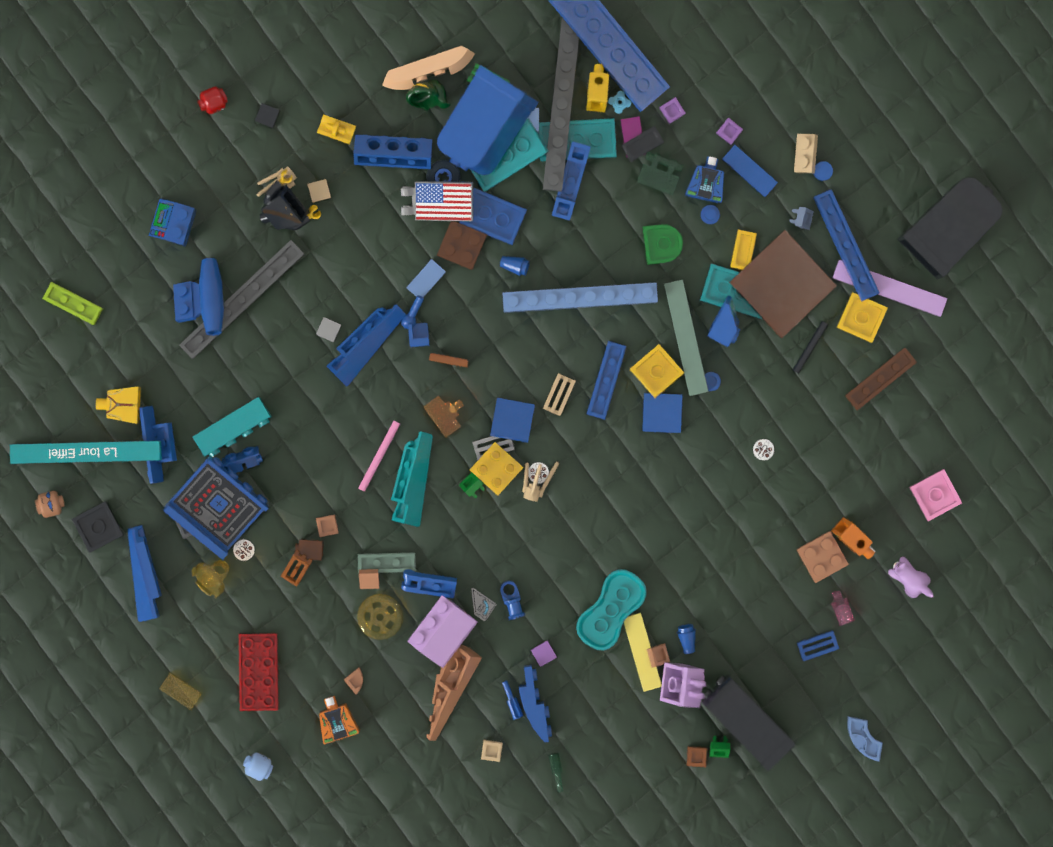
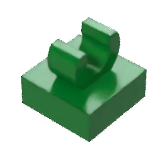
M472 472L459 484L469 497L472 495L474 498H477L478 496L475 494V491L479 488L482 491L485 490L482 481Z
M713 736L709 757L729 758L730 743H727V737L724 736L723 742H717L716 736Z

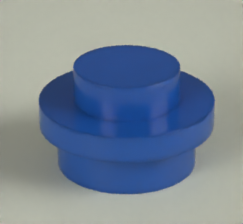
M707 205L702 209L701 219L704 223L714 224L719 220L720 212L717 207Z

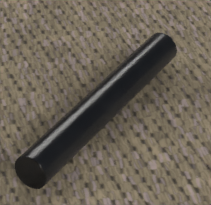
M821 321L794 366V372L800 373L826 330L827 323Z

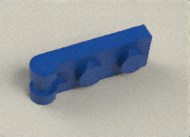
M410 569L404 570V581L401 585L403 591L454 598L457 578L418 573Z

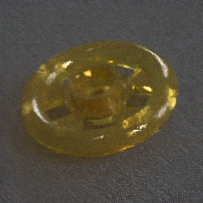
M376 594L362 602L358 609L357 621L365 635L372 639L384 640L394 636L399 631L403 622V612L401 606L394 598L385 594ZM380 602L382 607L373 609L372 604ZM391 606L395 613L389 615L386 608ZM366 612H371V621H365ZM377 614H382L384 619L381 621L377 620ZM389 620L394 622L390 629L385 627ZM373 624L381 627L379 632L371 630Z

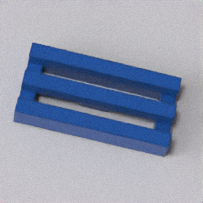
M833 630L797 642L802 661L839 649ZM831 636L832 638L806 648L802 647L803 645L809 644L811 642ZM830 643L834 644L832 647L805 656L807 651Z

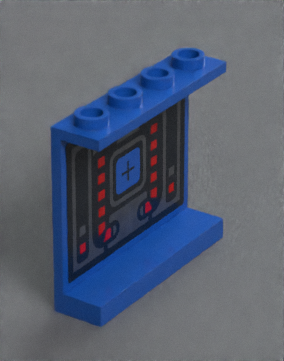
M209 456L164 506V512L223 560L228 555V550L256 518L263 511L268 510V500L261 494L256 495L252 491L253 488L247 482L242 483L238 480L239 476L230 469L228 471L223 467L224 463L217 457L213 459Z

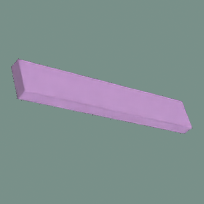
M838 260L832 278L854 286L843 261ZM870 271L880 292L878 295L941 317L947 298Z

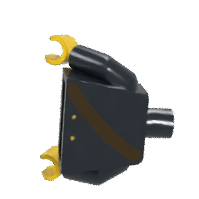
M285 169L281 172V179L279 181L276 180L265 194L263 199L264 205L261 209L263 213L260 214V220L264 224L271 222L275 229L278 230L284 228L299 230L309 223L311 218L319 219L321 212L313 213L318 209L317 205L310 206L308 212L287 185L283 186L284 183H290L293 175L287 179L283 177L288 172Z

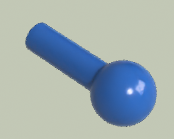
M417 295L409 313L401 320V324L405 329H408V324H412V328L416 324L415 316L424 300L420 295Z

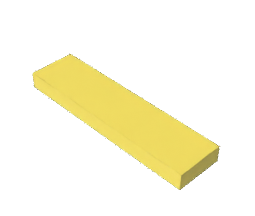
M641 612L630 615L625 619L624 626L643 692L662 687L657 667H651L647 649L651 648Z

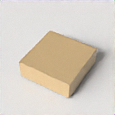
M326 179L308 184L312 203L331 198Z
M484 740L481 759L500 762L503 742Z

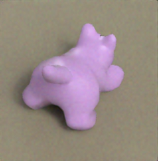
M901 557L900 562L894 563L893 569L888 571L892 578L904 585L906 594L911 598H916L921 593L931 598L934 596L928 588L930 577L924 572L916 571L905 557Z

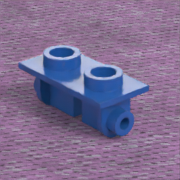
M256 446L247 447L242 452L236 454L230 453L225 458H222L225 469L228 471L231 469L237 473L244 470L242 463H245L248 469L260 465L263 459L261 454H259V447Z

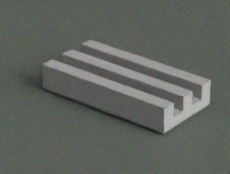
M491 436L472 442L477 460L483 456H480L479 452L488 450L492 444L478 448L477 445L498 439L499 437ZM510 439L497 443L499 446L509 443L510 447L504 448L506 452L514 450L512 440Z

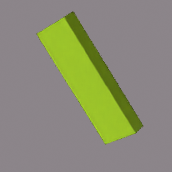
M53 282L50 283L43 297L44 300L92 325L96 324L103 310L102 307Z

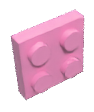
M944 469L909 487L927 521L962 503Z

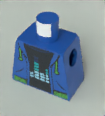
M707 157L705 167L697 165L685 196L718 204L722 203L724 171L716 170L717 158Z

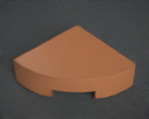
M357 668L344 679L355 694L360 691L363 684V674L360 668Z

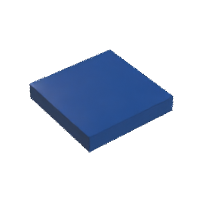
M644 393L642 431L681 433L682 395L660 394L654 398L651 393Z
M497 398L490 436L528 443L535 405Z

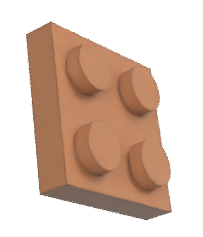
M830 531L796 549L814 583L849 565Z

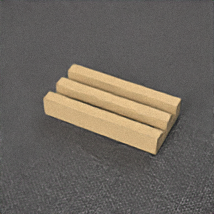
M558 373L543 409L561 416L576 381ZM562 379V385L552 408L548 407L559 380ZM569 382V388L562 401L559 411L555 410V408L558 404V401L561 397V394L565 388L566 383Z

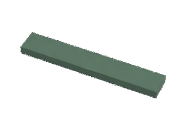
M679 280L666 283L664 286L689 396L709 392L684 281Z

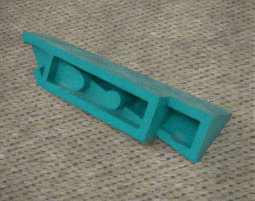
M420 431L418 438L405 444L391 497L392 501L398 502L392 516L393 521L416 527L420 526L433 438L432 434Z

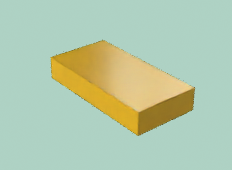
M743 230L737 231L730 268L742 270L751 262L757 233Z

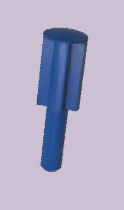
M503 681L502 684L508 697L507 704L513 720L519 719L524 715L517 698L513 697L508 681Z

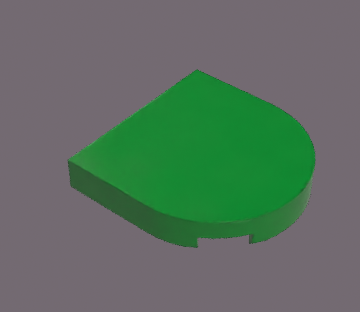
M667 224L642 227L647 265L668 263L680 255L683 248V239L676 228Z

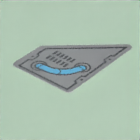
M472 588L474 614L483 621H486L495 608L496 603Z

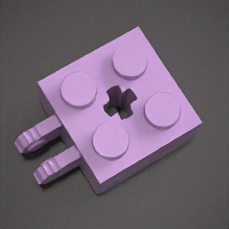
M664 663L660 701L682 707L700 708V702L704 698L702 687L706 684L704 681V669L686 664Z

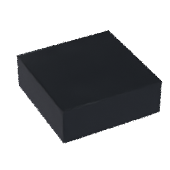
M262 103L255 122L274 128L280 110Z

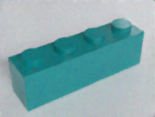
M257 397L194 435L193 439L204 457L208 455L213 457L220 453L219 449L224 445L228 448L237 442L236 438L242 435L244 438L253 433L252 429L257 425L261 428L270 422L268 419L272 416L262 399Z

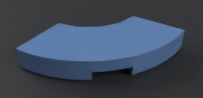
M848 716V733L854 746L866 757L880 761L883 743L870 735L868 720Z

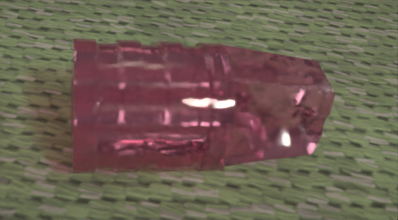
M840 590L832 592L834 603H831L839 622L838 625L842 626L855 621L848 599H843Z

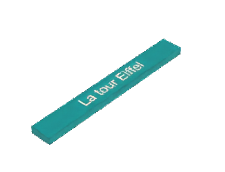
M161 441L10 444V464L162 460Z

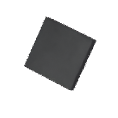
M107 501L72 519L89 553L124 535Z

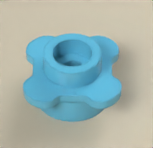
M618 91L616 96L610 97L608 103L613 106L617 114L622 113V110L631 106V101L625 97L623 91Z

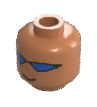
M56 491L41 493L38 495V499L35 500L37 512L39 515L42 514L44 518L61 514L62 507L65 506L63 496H59Z

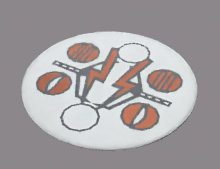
M766 439L757 441L753 447L754 455L760 460L771 458L774 453L773 444Z
M539 462L532 464L528 474L530 480L534 481L538 465L542 464L538 483L545 482L549 475L547 466Z
M248 540L238 541L234 545V555L239 560H249L254 554L253 544Z

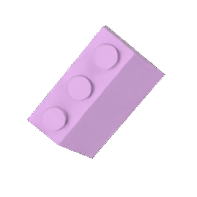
M442 595L407 642L430 660L444 668L478 622L453 601Z

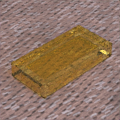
M171 672L159 688L190 710H192L202 695L201 692Z

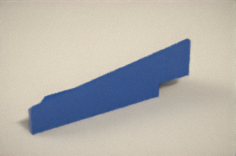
M394 305L392 309L388 310L383 307L377 308L336 348L341 355L330 362L327 367L345 386H348L400 323L405 313L398 305Z
M140 525L128 529L137 617L138 621L142 622L160 617L155 598L161 597L162 594L144 529Z

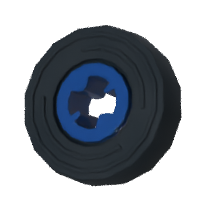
M441 160L431 165V169L427 171L426 178L427 181H439L438 175H443L445 172L448 174L447 177H449L448 182H460V171L450 161Z

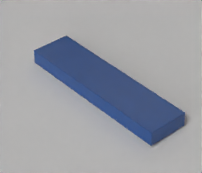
M608 341L587 415L605 420L627 346Z

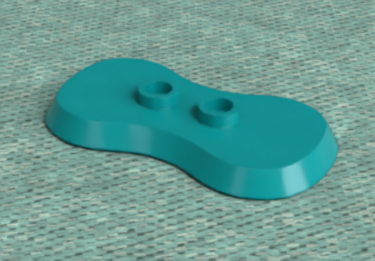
M623 569L609 574L603 583L602 592L597 602L583 612L578 619L576 630L580 639L596 650L602 651L611 648L620 636L625 619L644 603L647 592L644 582L632 572Z

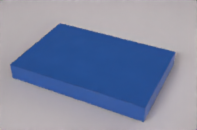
M474 188L473 221H460L459 223L513 245L527 209Z

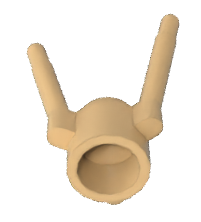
M287 166L285 169L288 172L283 177L287 179L293 175L290 183H284L283 186L287 184L289 188H292L295 185L293 181L297 177ZM282 168L278 172L258 182V185H262L276 177V180L279 181L281 179V172L285 169ZM275 181L258 192L257 196L267 192Z
M559 462L554 464L541 489L537 483L542 464L538 465L533 484L529 483L528 486L529 463H525L524 485L522 492H524L523 498L538 502L539 497L543 496L544 490L555 473Z

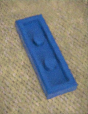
M736 145L722 159L764 198L778 183Z

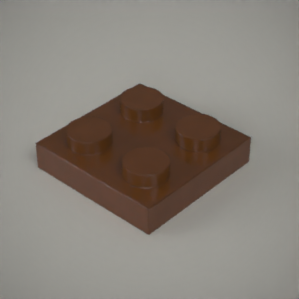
M451 221L437 256L473 270L487 234Z

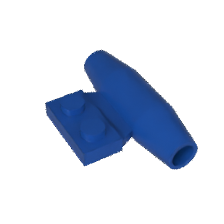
M206 258L201 261L199 284L189 281L173 285L175 321L180 323L196 320L197 317L202 315L206 334L214 336L222 333L224 315L223 287L217 260Z

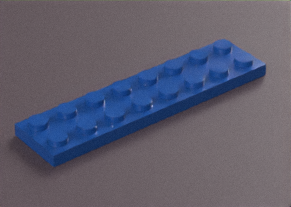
M548 0L640 112L670 88L599 0Z

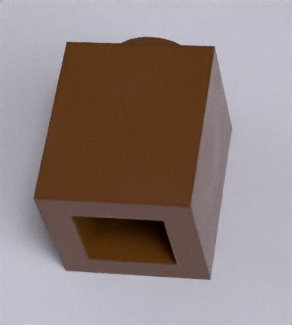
M300 539L299 543H296L295 552L296 550L299 551L298 555L301 557L305 555L306 560H323L324 540Z

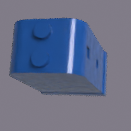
M480 65L473 80L439 134L437 140L438 147L444 154L451 157L450 162L465 171L470 169L480 175H488L494 171L539 102Z

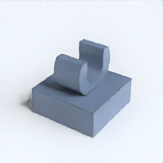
M799 207V210L793 209L792 212L797 214V219H790V222L802 229L810 230L814 211L805 207Z

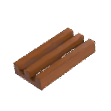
M431 353L429 361L461 367L468 366L467 359Z
M297 550L281 575L282 578L295 586H298L313 561L311 559L307 561L305 555H302V557L298 555L300 552ZM294 561H299L292 574L288 576L287 573ZM304 564L305 566L297 580H294L293 578L300 566Z

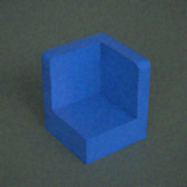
M418 323L413 328L412 324H408L410 347L430 346L428 324Z

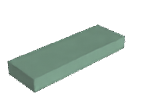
M415 552L358 554V573L359 570L378 569L379 573L404 572L406 569L416 572Z

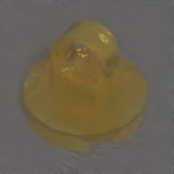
M222 560L214 562L211 566L205 563H198L192 569V577L196 575L198 581L195 583L206 595H215L214 598H217L224 592L223 580L228 575L229 565ZM218 566L223 567L225 573L218 574L215 568Z

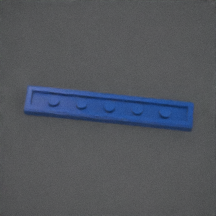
M832 189L815 196L813 199L861 302L878 295L880 292Z

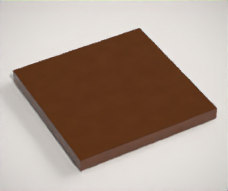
M783 230L729 282L780 338H783L837 286L786 230Z

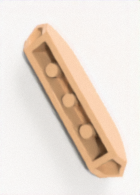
M459 46L389 70L382 86L390 89L406 90L414 86L413 81L416 80L419 83L427 80V76L433 74L435 77L443 75L447 69H449L451 75L455 74L472 60L475 53L463 46Z

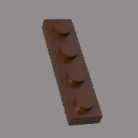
M904 347L848 392L845 397L856 410H859L917 363L916 360Z

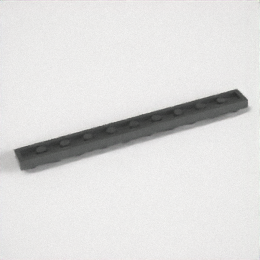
M563 18L547 147L549 152H547L543 183V190L562 192L579 43V37Z

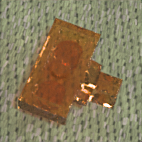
M437 396L424 406V409L445 438L461 427L456 419L459 416L457 411L464 406L461 400L451 405L449 401L445 404L441 397Z

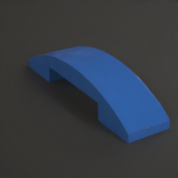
M572 141L564 169L562 192L557 194L552 216L570 221L591 146Z

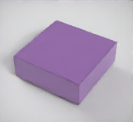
M676 97L659 107L669 124L686 114Z
M728 118L716 134L731 145L743 129Z
M548 641L531 649L540 667L557 658Z

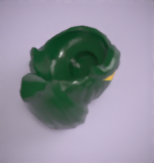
M435 79L414 85L406 95L408 104L416 108H423L426 111L436 106L442 109L451 106L450 102H447L446 91L443 85Z

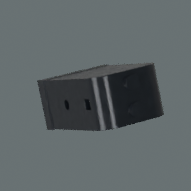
M965 178L954 184L907 231L903 232L897 240L938 280L945 277L951 271L950 269L1000 219L1002 206L993 196L994 192L987 185L983 186L977 179Z
M728 674L726 676L722 675L715 682L716 686L712 690L707 689L703 693L704 698H702L701 702L769 772L796 744Z

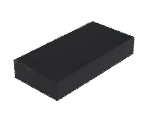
M653 126L621 146L630 162L663 144L664 141L656 127Z

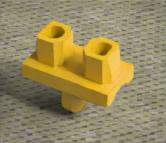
M323 114L317 133L350 145L356 126Z

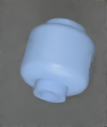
M257 752L251 756L248 755L243 763L245 774L258 781L267 779L273 769L271 759Z

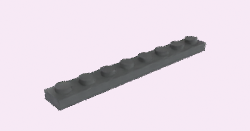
M292 240L224 302L222 332L304 255ZM202 323L179 346L194 359L218 335H207L204 323Z

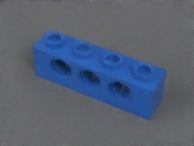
M355 135L354 165L431 169L432 139Z

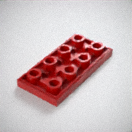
M278 633L239 634L240 711L279 710Z

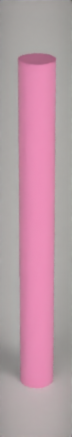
M393 421L358 489L366 491L400 423Z

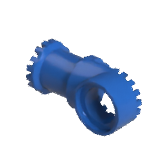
M510 580L503 582L500 591L504 604L508 608L509 620L525 616V612H522L520 605L521 598L517 585ZM507 584L514 586L515 590L511 595H507L503 591L504 586Z

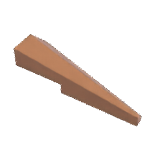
M460 645L444 668L441 667L440 674H437L432 704H435L433 715H430L429 721L432 722L430 734L426 736L430 741H436L482 659L471 648Z

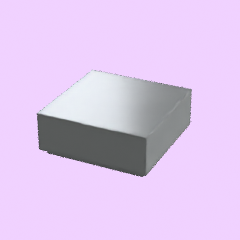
M323 317L316 335L334 342L341 324Z

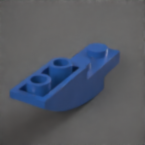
M525 665L526 685H519L523 708L536 733L544 742H549L548 737H552L551 725L546 723V718H550L548 706L544 707V702L536 703V700L540 699L538 688H534V681H537L536 669H532V665Z

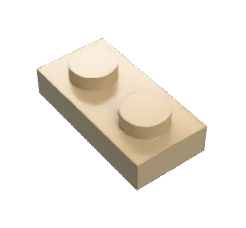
M797 134L794 172L815 174L818 135Z

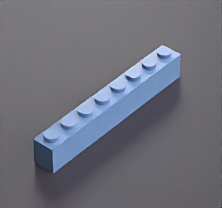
M657 283L503 293L504 313L658 302Z

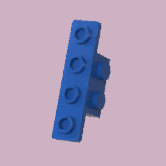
M153 406L140 407L139 418L142 426L143 440L161 441L162 460L147 461L150 484L163 482L161 463L177 461L172 422L156 425Z

